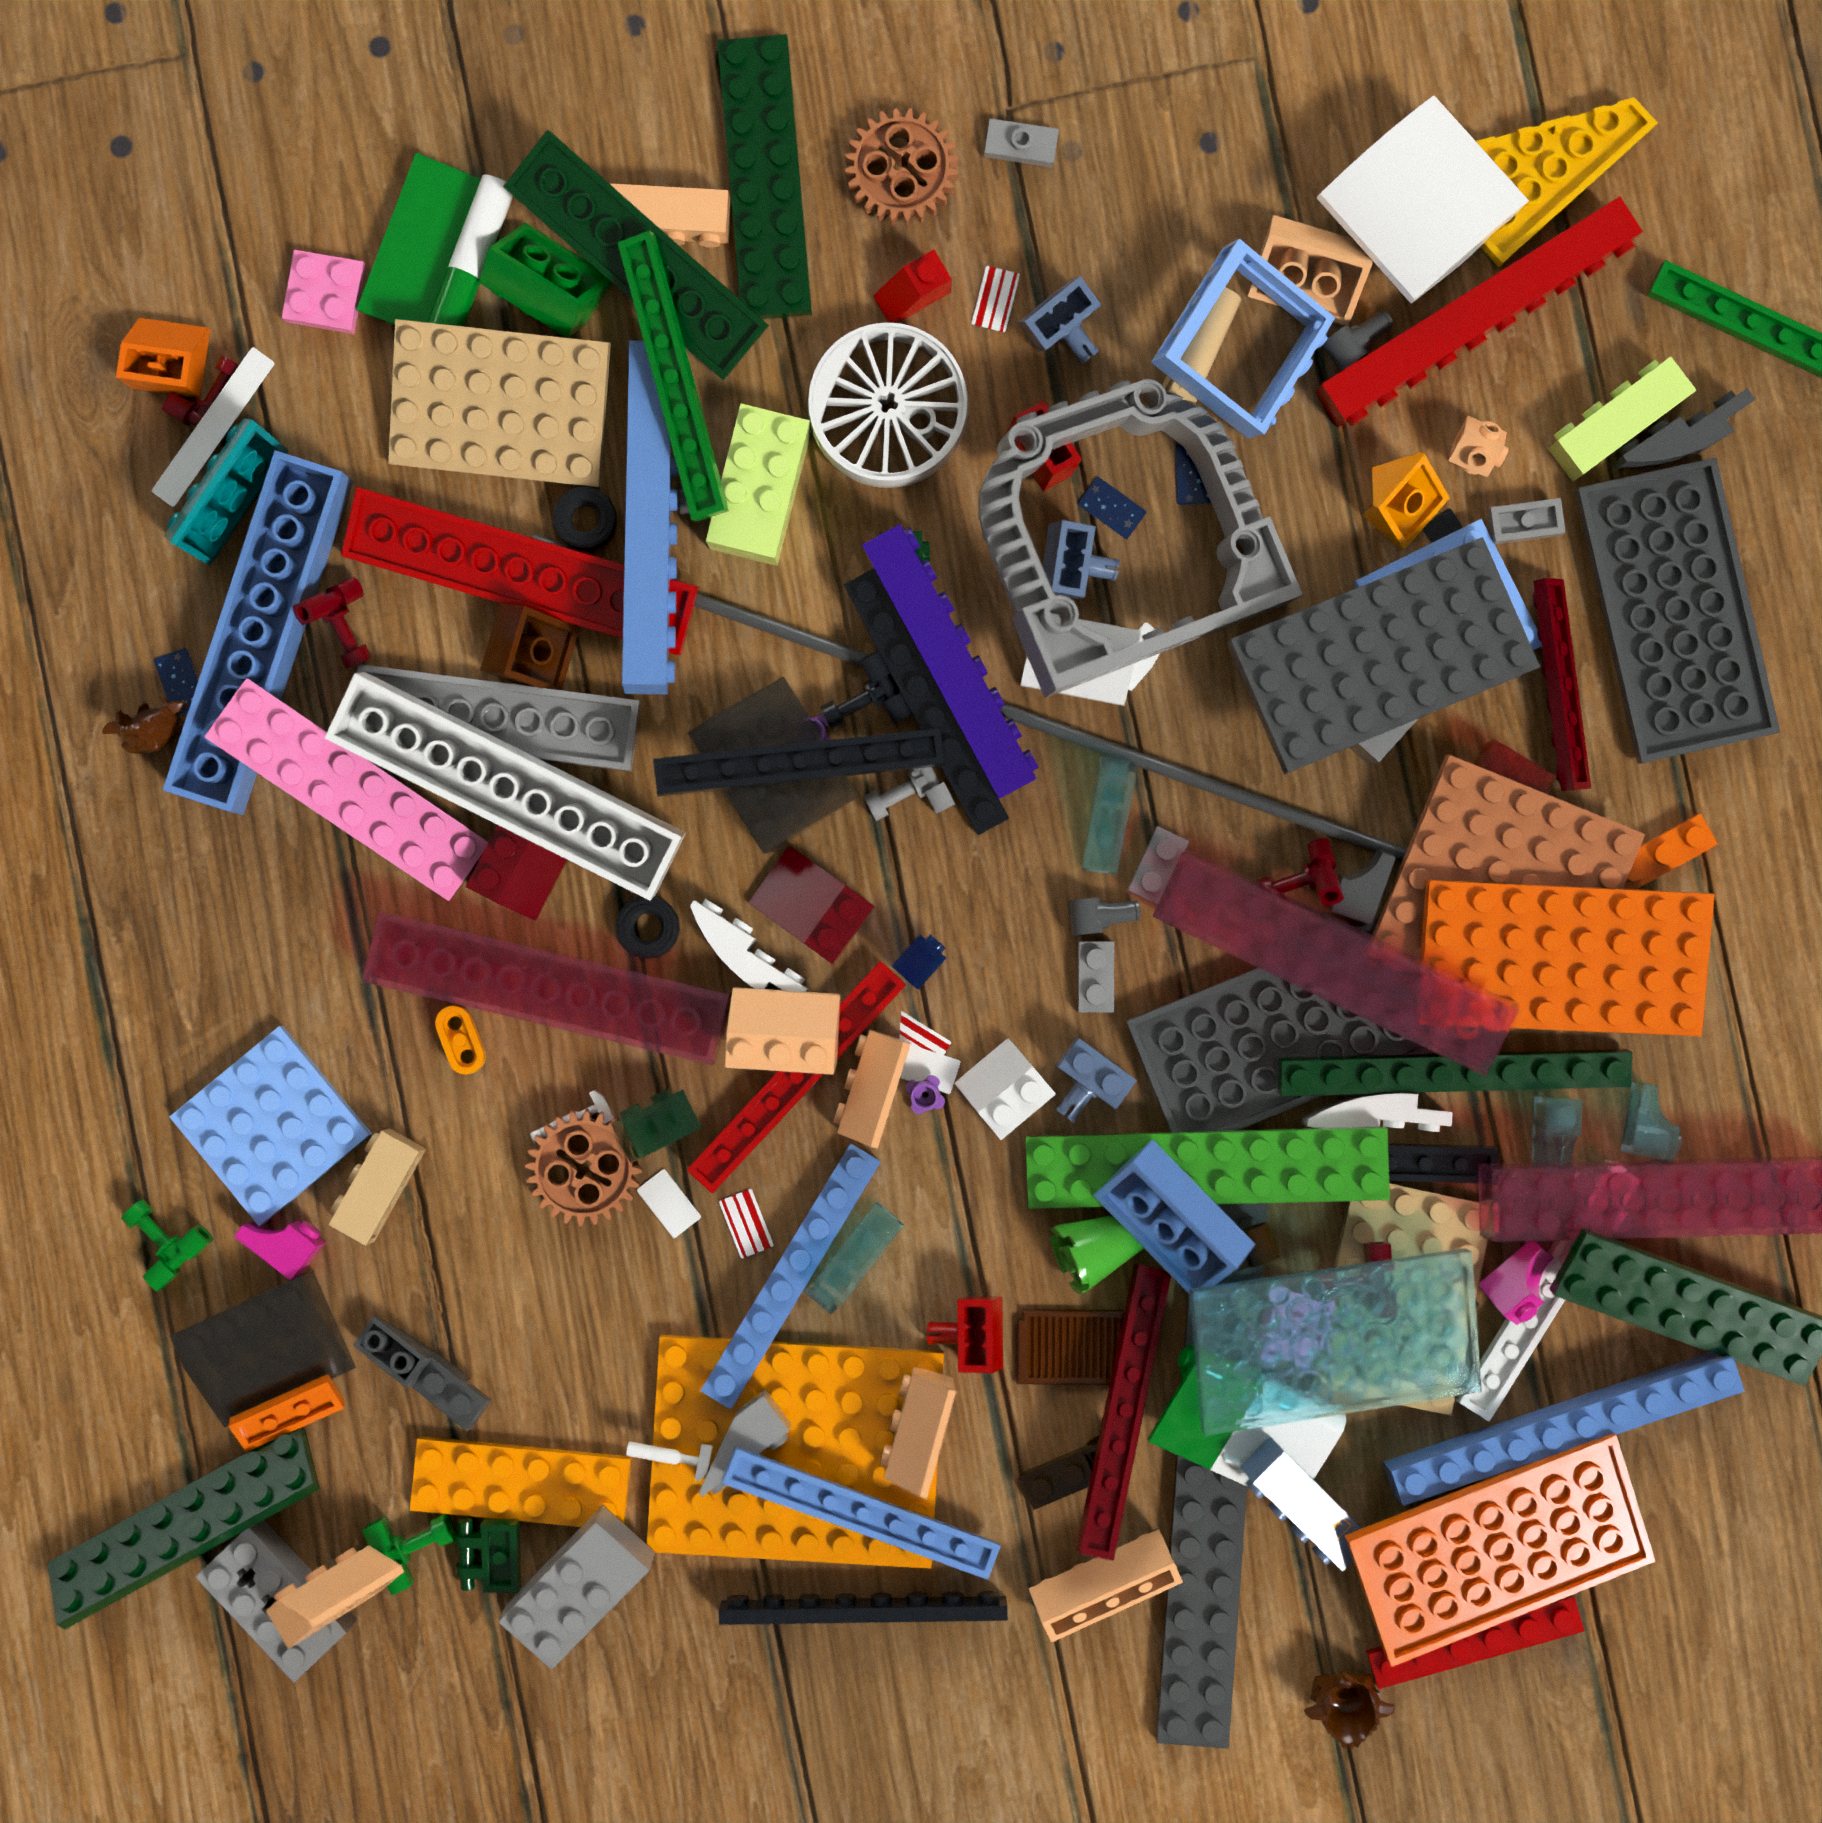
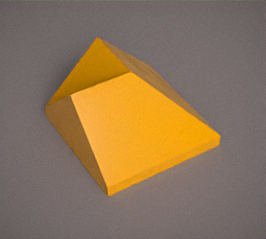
M1418 452L1372 467L1373 504L1362 516L1396 546L1405 550L1450 497L1426 455Z

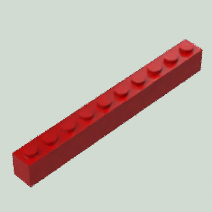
M1619 196L1323 382L1315 394L1337 428L1347 422L1350 427L1354 426L1369 415L1366 411L1375 404H1378L1380 408L1386 406L1398 397L1396 391L1406 385L1409 389L1416 387L1428 378L1426 372L1436 366L1439 371L1443 370L1458 359L1456 353L1464 348H1467L1469 352L1475 350L1488 340L1485 335L1495 329L1498 333L1505 331L1517 322L1515 316L1523 311H1526L1528 315L1532 314L1547 303L1545 297L1553 292L1557 296L1564 294L1577 284L1574 279L1585 273L1588 278L1606 266L1604 260L1615 255L1616 259H1619L1636 247L1633 241L1643 232Z

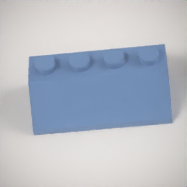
M1153 1139L1135 1153L1093 1195L1194 1299H1197L1234 1272L1255 1246V1243Z

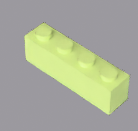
M1669 357L1661 364L1655 359L1638 372L1641 379L1631 385L1628 380L1610 393L1613 400L1605 406L1598 401L1582 414L1585 418L1582 423L1575 427L1570 422L1554 434L1557 441L1548 450L1572 482L1696 391L1672 357Z

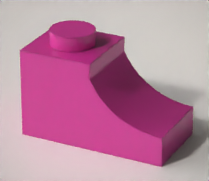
M299 1220L288 1224L282 1230L268 1229L258 1226L257 1223L252 1221L242 1225L234 1236L289 1280L299 1277L326 1243V1241L319 1237L321 1232L314 1225L307 1221L301 1223Z
M1532 1238L1478 1285L1502 1315L1518 1325L1534 1317L1538 1307L1544 1303L1539 1293L1540 1280L1545 1268L1554 1257L1542 1244Z

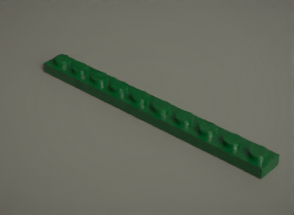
M1628 1049L1279 1058L1278 1093L1281 1096L1631 1087L1633 1052Z

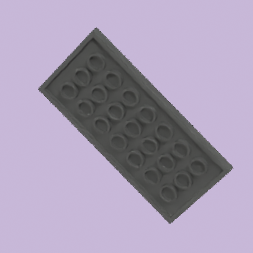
M1716 457L1577 488L1574 492L1637 764L1780 733Z
M1483 537L1232 638L1227 642L1284 775L1540 667Z
M1378 919L1373 920L1372 925L1368 923L1125 1021L1170 1132L1240 1130L1323 1096H1281L1278 1093L1279 1058L1427 1054L1444 1047L1435 1025L1418 1024L1415 1022L1418 983L1414 973L1364 954Z

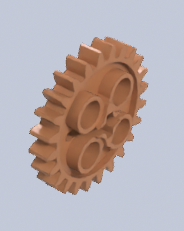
M894 108L893 118L890 119L881 111L878 124L871 118H868V131L861 128L856 130L860 141H849V149L854 153L845 154V162L851 165L845 168V177L852 179L848 183L849 192L858 191L855 195V203L860 204L867 201L865 213L868 215L873 210H878L877 221L879 222L884 219L886 214L890 215L892 226H895L898 217H903L906 226H909L911 216L914 215L922 223L924 221V211L926 210L935 216V203L946 206L947 198L944 193L953 194L954 185L950 181L958 180V171L952 168L958 166L959 158L952 156L955 152V143H946L949 136L948 130L937 133L939 121L936 119L927 125L925 112L918 119H913L912 108L908 109L905 117H901L898 109ZM895 138H903L908 144L902 148H896L890 142ZM877 148H883L886 151L887 155L881 151H877ZM928 159L933 161L935 166L932 169L923 170L917 164L921 160ZM877 164L884 166L886 171L880 175H873L868 169ZM905 164H907V165H908V170L905 169V168H903L902 166H904ZM896 165H898L899 167H902V168H900L899 170H896ZM917 180L920 181V182H922V183H926L927 186H926V187L920 186V185L918 184ZM907 186L914 192L908 197H901L895 191L899 187Z
M586 1109L583 1118L578 1119L575 1111L571 1110L570 1121L566 1122L560 1115H557L556 1128L546 1123L544 1130L547 1136L535 1135L534 1140L540 1145V1148L529 1147L527 1153L535 1157L536 1160L526 1162L525 1168L534 1170L535 1173L526 1178V1183H537L538 1186L531 1191V1196L543 1195L544 1198L540 1202V1208H544L549 1204L553 1206L550 1217L554 1218L561 1211L564 1213L565 1224L570 1221L572 1216H577L578 1225L582 1226L585 1217L590 1216L592 1223L597 1225L598 1214L602 1213L605 1218L610 1220V1208L614 1207L620 1212L624 1210L621 1198L632 1201L633 1194L628 1190V1187L637 1188L640 1184L632 1175L642 1173V1167L634 1165L632 1162L641 1158V1152H630V1149L636 1145V1139L625 1141L624 1137L628 1132V1128L624 1127L617 1131L615 1129L617 1118L614 1117L606 1124L603 1122L604 1112L602 1111L596 1119H591L590 1111ZM574 1135H583L587 1138L589 1146L583 1151H575L570 1147L569 1139ZM558 1149L565 1151L580 1164H583L585 1160L590 1161V1170L601 1177L609 1179L611 1184L609 1186L605 1185L589 1171L583 1172L582 1175L577 1173L578 1165L567 1158L559 1156L556 1151ZM605 1154H613L618 1158L619 1164L613 1170H605L600 1166L599 1158ZM554 1165H563L568 1169L569 1176L563 1181H556L550 1176L549 1169ZM585 1184H593L598 1188L599 1195L592 1200H587L580 1195L579 1189Z

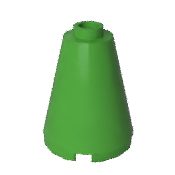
M1112 1215L1059 1224L1050 1228V1231L1055 1233V1235L1050 1237V1242L1062 1273L1069 1272L1074 1281L1068 1284L1077 1294L1090 1290L1144 1249Z

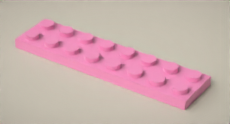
M246 678L207 732L205 738L450 901L483 854L488 841L367 759L325 739L326 731Z

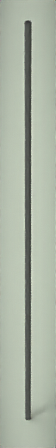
M537 534L532 536L533 538L578 550ZM697 594L695 607L862 667L860 660L869 655L709 596ZM1008 704L999 708L1005 719L1009 720L1012 718L1014 722L1367 850L1375 852L1376 849L1389 852L1396 857L1395 860L1402 862L1407 849Z

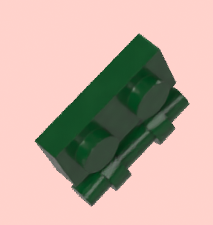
M463 1517L458 1519L455 1546L459 1548L456 1576L460 1578V1589L463 1591L473 1590L475 1588L474 1579H482L483 1593H519L521 1589L519 1519H483L480 1525L481 1532L473 1530L472 1518ZM473 1549H481L482 1563H477L474 1560Z

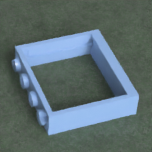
M1237 239L1222 248L1151 363L1249 439L1261 434L1265 435L1268 428L1275 425L1277 421L1275 414L1280 406L1285 405L1295 392L1293 385L1298 377L1303 376L1313 363L1311 356L1316 348L1321 347L1328 339L1326 334L1335 317L1241 239ZM1236 270L1306 326L1251 415L1180 359Z

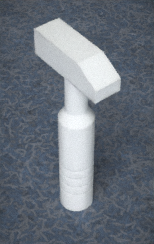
M597 1090L589 1092L594 1102V1105L586 1108L589 1109L590 1115L592 1116L602 1111L604 1112V1123L612 1120L615 1116L605 1096ZM586 1109L580 1112L575 1111L578 1119L583 1118ZM568 1114V1115H566V1116H564V1117H562V1118H563L566 1122H567V1121H570V1118H569V1117H570V1114ZM556 1121L549 1123L554 1128L557 1127ZM544 1127L530 1133L536 1146L539 1145L534 1140L536 1134L544 1137L547 1136Z
M629 1441L626 1456L673 1465L678 1463L697 1466L695 1480L701 1481L708 1472L713 1445L702 1443L699 1457L681 1454L678 1450Z

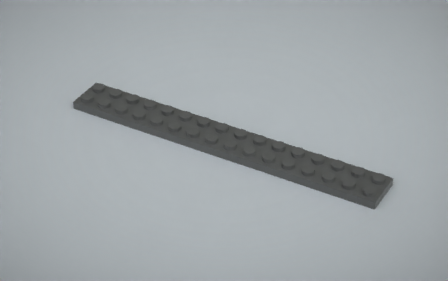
M1267 1203L1217 1204L1241 1230L1266 1222ZM1263 1265L1253 1268L1249 1267L1228 1275L1197 1299H1194L1188 1293L1184 1347H1189L1193 1343H1199L1256 1370V1357L1252 1356L1255 1344L1251 1348H1246L1244 1345V1331L1248 1318L1236 1317L1235 1307L1242 1298L1260 1291L1262 1288ZM1176 1455L1169 1552L1183 1583L1166 1590L1156 1741L1161 1744L1229 1749L1247 1486Z

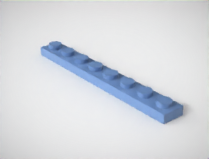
M850 1143L700 1390L701 1392L731 1410L881 1161Z
M734 1446L721 1478L722 1484L987 1580L1001 1547L997 1541Z

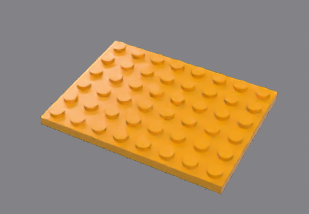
M660 1335L653 1446L678 1450L681 1454L699 1457L702 1443L713 1445L709 1464L710 1469L736 1411L766 1389L791 1422L790 1430L786 1433L789 1438L773 1451L767 1447L759 1455L935 1518L938 1459L927 1499L919 1497L884 1478L886 1467L880 1466V1460L885 1444L892 1446L895 1432L889 1431L894 1410L901 1411L905 1397L899 1396L904 1374L911 1376L913 1366L943 1374L944 1351L772 1341L744 1390L730 1410L700 1390L731 1339ZM652 1461L647 1545L655 1553L932 1569V1559L728 1485L715 1495L712 1491H709L702 1497L699 1491L706 1475L701 1481L695 1480L697 1466L683 1463L673 1465Z

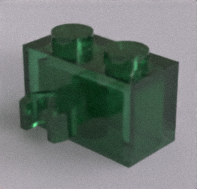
M670 1088L650 1097L653 1104L644 1109H641L637 1103L619 1112L622 1119L613 1123L612 1126L630 1163L702 1128L683 1089L672 1094Z

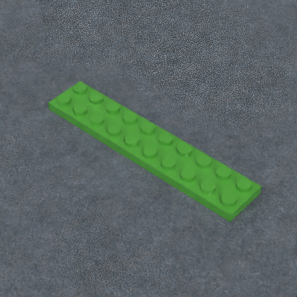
M1386 1126L1026 1136L1028 1209L1104 1207L1093 1195L1135 1153L1152 1139L1216 1204L1390 1200L1388 1129Z

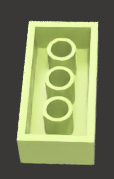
M740 403L721 478L729 511L711 518L706 538L709 549L778 566L812 431L810 420Z

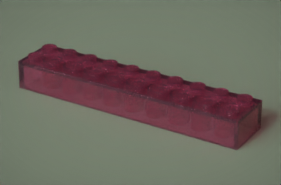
M1190 849L1182 852L1152 916L1484 1076L1487 1075L1519 1012V1004Z
M381 911L378 913L362 982L710 1065L716 1064L732 997V994Z
M1822 1156L1479 1164L1480 1236L1493 1242L1576 1240L1582 1228L1612 1239L1822 1234Z

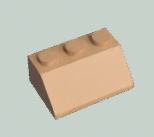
M1273 215L1260 252L1262 258L1335 317L1334 323L1349 326L1373 264V260L1353 238ZM1251 282L1247 297L1280 306Z
M733 987L727 1026L725 1068L834 1075L838 1053L840 994Z
M869 1030L868 1037L860 1036L855 1055L860 1056L861 1059L857 1070H849L844 1089L849 1090L850 1094L846 1104L839 1102L833 1123L839 1125L838 1134L878 1149L910 1048V1042L874 1030Z
M914 1366L911 1376L904 1374L899 1391V1396L905 1397L901 1411L894 1410L889 1431L895 1432L892 1446L885 1444L880 1460V1466L886 1467L884 1475L886 1480L926 1499L956 1393L954 1377Z
M370 1545L359 1552H356L353 1547L335 1559L337 1565L327 1570L323 1565L305 1577L307 1583L299 1588H296L293 1583L274 1595L276 1602L266 1612L285 1645L290 1649L381 1592L404 1572L401 1565Z

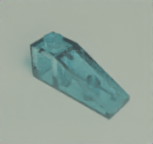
M1100 757L1082 870L1117 875L1136 780L1135 762L1106 757Z
M876 1202L803 1292L828 1313L832 1314L843 1305L904 1224Z

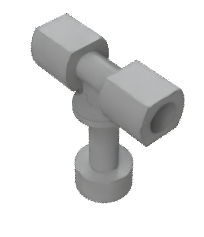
M932 767L912 769V771L907 773L909 781L880 796L876 790L863 796L876 821L889 815L886 810L887 807L914 793H917L919 798L927 796L935 814L955 805L945 783L940 784Z

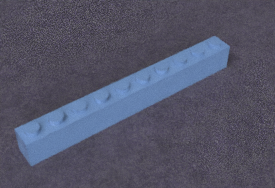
M629 340L622 686L625 694H668V683H675V661H669V648L676 647V627L669 626V614H676V592H670V579H677V557H670L671 545H677L678 539L677 523H671V511H678V489H672V477H678L679 472L675 457L672 455V445L644 341Z
M1709 1352L1383 1461L1382 1463L1393 1496L1404 1506L1536 1462L1612 1433L1616 1435L1745 1392L1734 1358L1730 1355L1722 1357Z

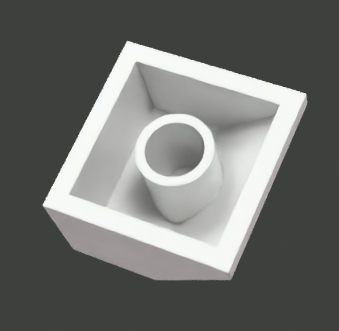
M1009 1038L954 1082L1000 1140L1056 1095Z

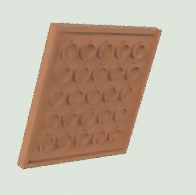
M1445 755L1364 954L1419 975L1426 879L1623 889L1645 834L1452 755Z

